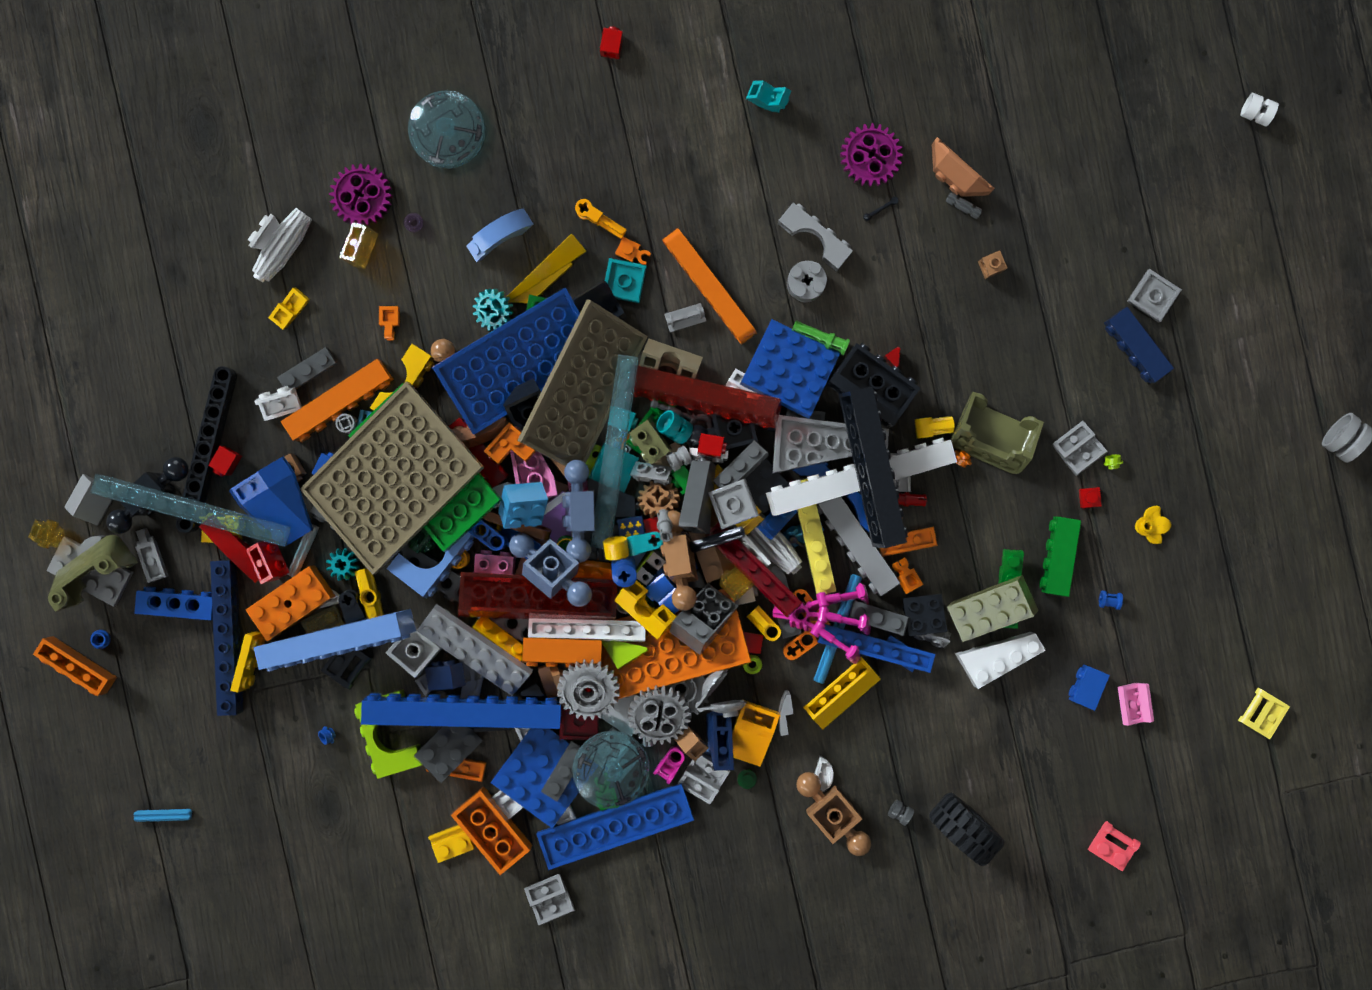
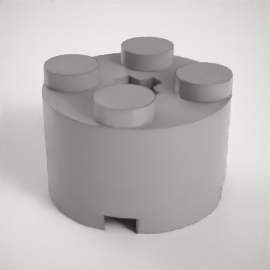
M799 262L791 269L788 275V292L800 302H812L822 294L826 287V273L817 262ZM804 278L811 280L809 286L806 283H802Z

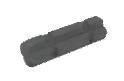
M952 192L948 195L946 199L948 204H954L955 208L966 214L970 213V216L975 219L979 218L982 213L981 208L974 207V204L961 197L958 198V195Z

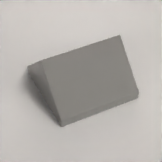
M82 474L65 508L73 517L100 525L117 492L86 474Z

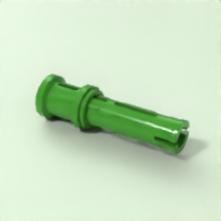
M797 320L792 331L825 345L827 349L831 348L841 352L843 356L850 342V339L845 340L835 336V333L828 334Z

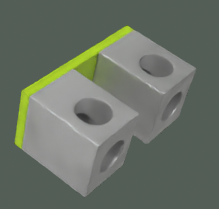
M652 550L647 553L636 567L637 579L646 586L654 576L642 567L645 562H648L656 570H659L666 562ZM656 559L659 560V563L657 565H655L654 563ZM644 574L647 575L645 580L642 578Z

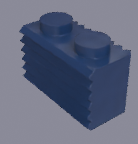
M455 660L431 662V666L425 667L428 691L465 686L466 679L464 678L463 663H455Z

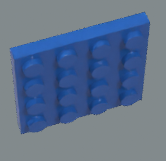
M771 319L740 385L809 419L840 353L831 348L827 349L825 345L792 331L791 328Z
M530 728L490 783L553 829L582 789L583 784L585 785L589 776L598 767V764L593 761L590 771V766L586 765V780L581 782V780H584L585 764H582V768H577L559 800H553L542 793L541 790L570 743L564 739H559L560 736L551 729Z

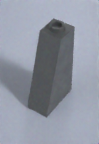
M707 458L691 461L679 519V527L695 534H710L712 502L708 492L714 491L713 480L715 479L716 465Z

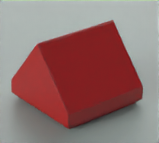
M900 347L895 348L883 357L891 367L899 366Z

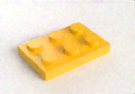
M260 631L245 634L230 691L238 693L253 685L255 681L254 670L258 667L253 647L265 643V638H263Z

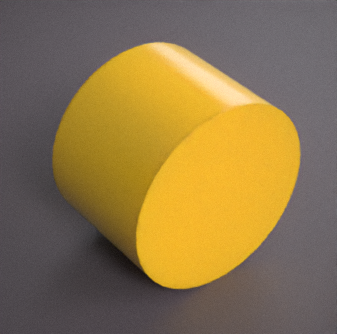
M614 536L603 540L605 559L619 560L629 556L628 541L625 536Z

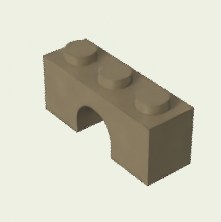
M648 339L639 367L657 372L661 366H670L677 372L675 379L694 385L703 357Z

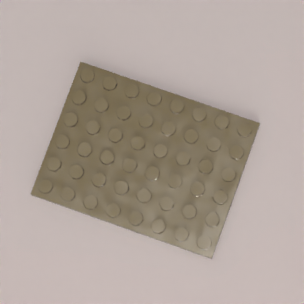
M406 381L300 490L371 574L376 575L484 466L412 384Z

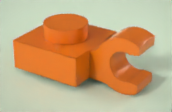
M379 306V326L385 327L384 338L387 341L395 340L394 327L400 326L399 306Z

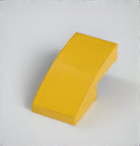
M294 287L284 301L278 303L268 318L282 330H285L300 314L310 299Z

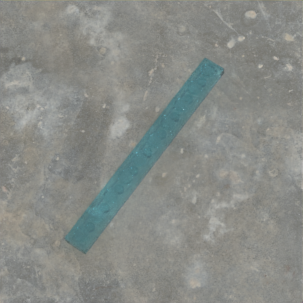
M618 354L594 516L595 531H592L591 547L604 549L603 540L613 535L639 357Z
M95 474L90 492L102 497L284 547L287 545L291 527L101 474Z

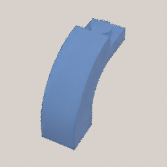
M524 208L515 210L496 219L472 237L473 240L467 245V248L476 262L481 261L498 245L508 239L523 235L534 224Z

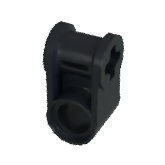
M348 589L340 594L338 602L344 614L346 624L367 619L364 606L360 601L357 591ZM348 596L352 597L353 600L346 601L345 598Z

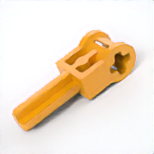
M581 199L576 203L575 210L580 219L589 220L618 238H623L627 230L593 207L589 200ZM587 206L588 212L584 211L582 213L580 208H585Z

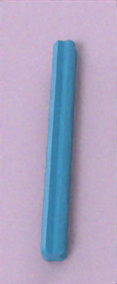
M852 574L845 593L856 591V587L861 583L862 578ZM854 599L842 601L837 614L848 617ZM834 622L833 626L844 629L845 624ZM825 646L814 676L815 682L825 683L837 649L836 647Z

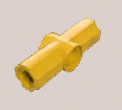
M367 568L355 571L360 591V601L364 606L367 619L384 615L380 600L381 594L377 589L374 575ZM368 592L373 593V602H369L367 600L366 596Z

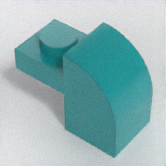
M764 80L753 81L746 99L761 108L779 113L780 109H784L788 104L791 90L787 87L775 88Z

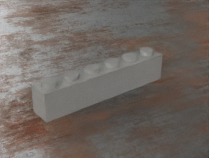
M842 497L817 503L818 513L820 515L824 514L827 519L825 523L831 531L835 530L838 535L835 538L841 547L846 546L849 551L846 553L852 563L856 561L860 567L857 569L863 579L867 577L870 582L868 586L874 595L878 593V595L882 596L900 584L877 548L872 547L870 538Z

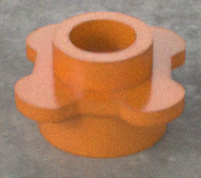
M963 450L954 451L956 453V463L959 466L965 468L967 465L972 464L970 462L971 456Z

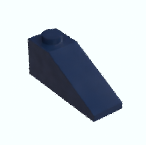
M712 711L706 714L714 771L734 770L731 717H723V713Z

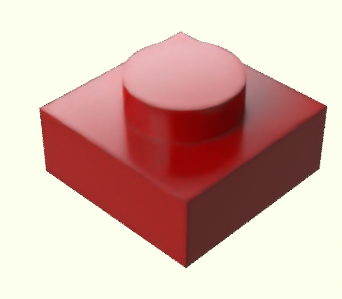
M1100 487L1079 489L1080 508L1101 506Z

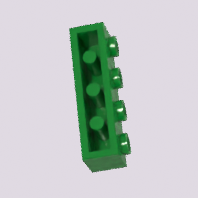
M1053 516V520L1050 521L1049 531H1051L1050 539H1047L1046 542L1048 554L1047 558H1044L1043 561L1045 572L1044 577H1041L1040 580L1041 592L1069 597L1081 520Z

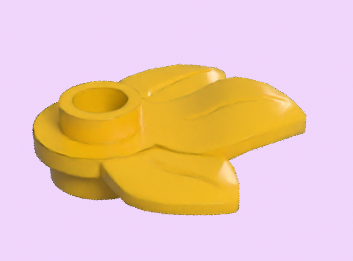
M1152 506L1146 509L1144 516L1136 521L1135 530L1140 535L1146 536L1150 543L1161 544V534L1168 532L1172 524L1169 519L1161 517L1160 506Z

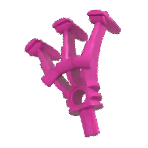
M859 583L856 591L843 594L826 595V592H820L816 594L817 600L808 601L806 605L802 602L801 606L788 618L774 606L773 618L790 620V627L793 628L796 626L797 629L803 628L804 631L811 630L810 633L815 637L821 636L845 651L846 658L853 664L858 663L861 656L858 646L851 645L850 648L824 628L826 627L825 623L836 622L858 626L860 631H863L866 635L870 634V618L864 614L857 620L831 613L827 608L835 603L858 598L868 605L869 599L865 585ZM801 612H806V617L799 620L798 615Z

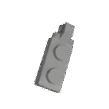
M147 528L136 531L139 541L136 542L137 546L135 548L147 582L150 583L168 577L154 536H150Z

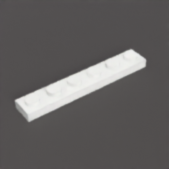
M529 618L528 638L645 642V628L637 621Z

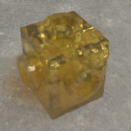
M35 519L29 538L38 543L37 545L49 549L52 546L57 548L64 537V529L58 526L59 523L47 519L44 522Z

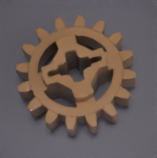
M651 481L650 486L644 485V491H639V507L643 510L644 515L650 514L652 519L657 513H660L659 510L661 509L672 511L674 507H679V492L673 483L665 486Z

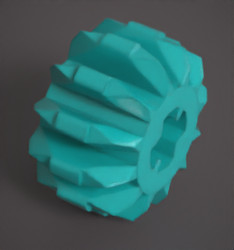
M344 548L343 552L341 549H336V554L330 553V557L333 560H326V563L331 564V567H327L326 570H333L330 576L335 577L337 575V580L339 581L343 577L345 580H349L350 575L355 576L353 569L360 568V566L355 565L359 558L353 559L354 552L349 553L347 548ZM346 562V566L340 567V563Z

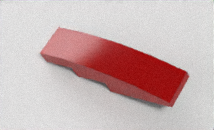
M213 514L199 526L241 571L255 583L259 581L246 551L250 546L246 541L243 542L232 528H228L217 514Z

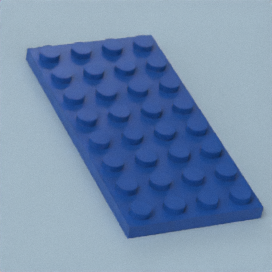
M563 288L432 367L473 435L507 415L503 404L516 386L534 379L542 392L580 314L566 288Z

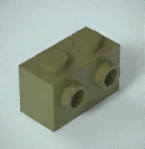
M651 418L629 432L631 436L629 437L630 441L635 447L638 446L640 448L642 458L646 462H650L651 465L672 450L663 435L657 431L656 425Z

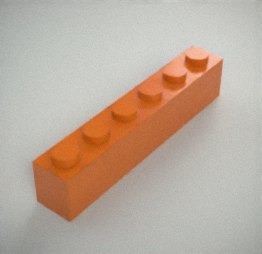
M376 359L280 422L293 441L304 442L311 437L310 434L315 430L316 432L323 430L329 421H336L337 417L346 410L351 411L358 407V402L364 399L366 401L375 395L374 392L378 389L384 390L391 385L390 382L394 379L383 362Z

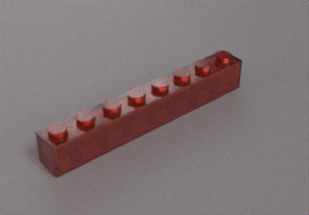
M632 365L625 383L627 392L634 397L642 396L651 401H663L672 406H684L689 410L696 409L710 415H721L726 419L734 418L744 423L751 422L759 424L764 428H775L781 411V399L638 365Z

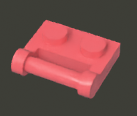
M1106 821L1088 850L1123 871L1134 852L1139 849L1141 843L1136 839L1126 836ZM1109 833L1128 845L1127 849L1124 850L1106 839V835Z

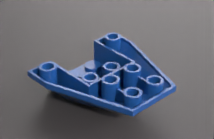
M284 456L229 490L239 507L284 547L313 530L295 472Z

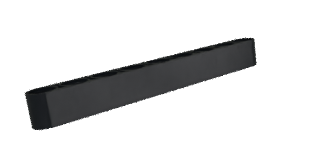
M225 366L218 367L215 370L176 520V527L182 533L195 532L199 528L213 474V468L208 465L220 446L237 380L236 372ZM225 371H227L229 377L228 379L223 380L222 375ZM223 390L224 396L219 399L218 392ZM218 408L219 415L215 418L213 411ZM210 427L214 428V434L212 436H210L208 433ZM206 445H208L210 448V451L207 455L204 453V447ZM203 463L205 470L203 473H200L199 466ZM196 482L200 484V489L198 492H196L194 489V485ZM192 500L195 502L194 510H191L189 506ZM187 519H189L191 523L189 529L185 527V521Z

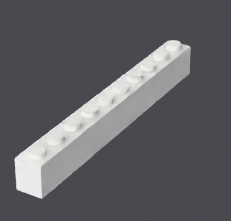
M944 438L932 440L933 444L928 446L926 443L915 445V449L911 451L908 448L898 450V454L891 456L889 460L890 467L895 473L894 481L956 463L957 460L951 440L944 441ZM854 464L844 466L843 471L837 472V469L826 471V476L819 477V474L807 477L808 481L802 483L801 480L789 482L790 486L785 488L782 485L772 487L771 492L766 493L772 516L860 491Z

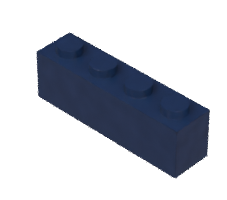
M1128 307L1121 309L1104 322L1106 332L1110 336H1114L1119 349L1126 352L1129 356V362L1141 372L1140 376L1145 382H1149V384L1155 383L1174 369Z

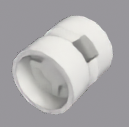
M1251 93L1243 105L1240 116L1249 120L1255 119L1256 123L1267 127L1273 120L1279 103L1270 99L1264 101L1263 96Z

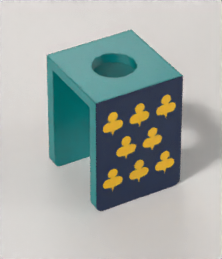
M643 516L617 520L619 536L629 537L637 534H646Z

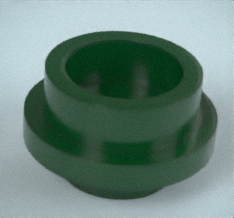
M746 769L739 773L737 780L742 788L750 789L755 786L757 778L753 771Z

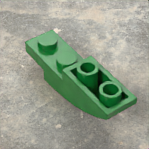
M1003 549L998 584L1022 575L1023 550ZM1018 622L1003 628L1018 629Z

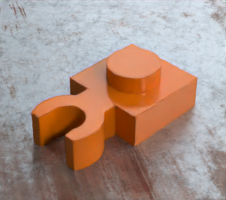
M623 237L615 255L632 263L634 259H637L640 264L647 265V262L641 258L643 255L650 257L651 253L647 250L640 251V244Z
M903 558L899 560L901 566L897 561L892 564V567L900 574L896 578L904 592L908 594L922 586L923 583L915 569L910 570L907 559Z

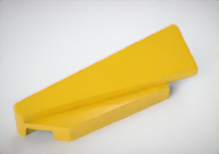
M570 234L507 296L510 297L508 303L527 304L529 295L540 296L573 266L571 262L586 252L573 234Z

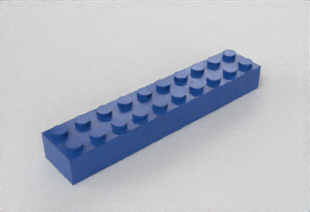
M370 693V695L362 700L361 725L560 729L561 704L557 701L556 697H545V700H538V697H526V700H518L517 696H507V699H499V696H487L486 699H479L478 695H468V698H460V695H448L447 698H440L439 694H430L429 697H421V694H409L407 697H401L399 693H391L385 697L381 696V693Z

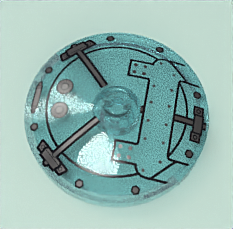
M437 91L425 96L414 107L408 122V135L412 147L424 161L440 168H455L469 162L479 152L485 137V123L480 110L467 96L455 91Z
M605 731L592 736L580 747L573 762L572 773L575 786L586 801L600 808L613 809L627 805L640 795L648 781L650 766L645 749L634 737L620 731Z

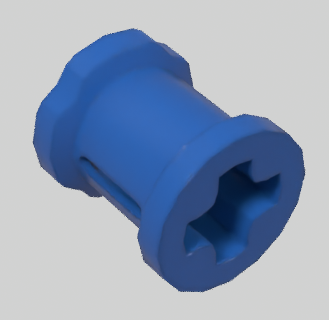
M1106 591L1100 592L1099 606L1101 608L1107 606L1114 607L1116 610L1121 609L1123 604L1122 593L1110 594L1106 593Z

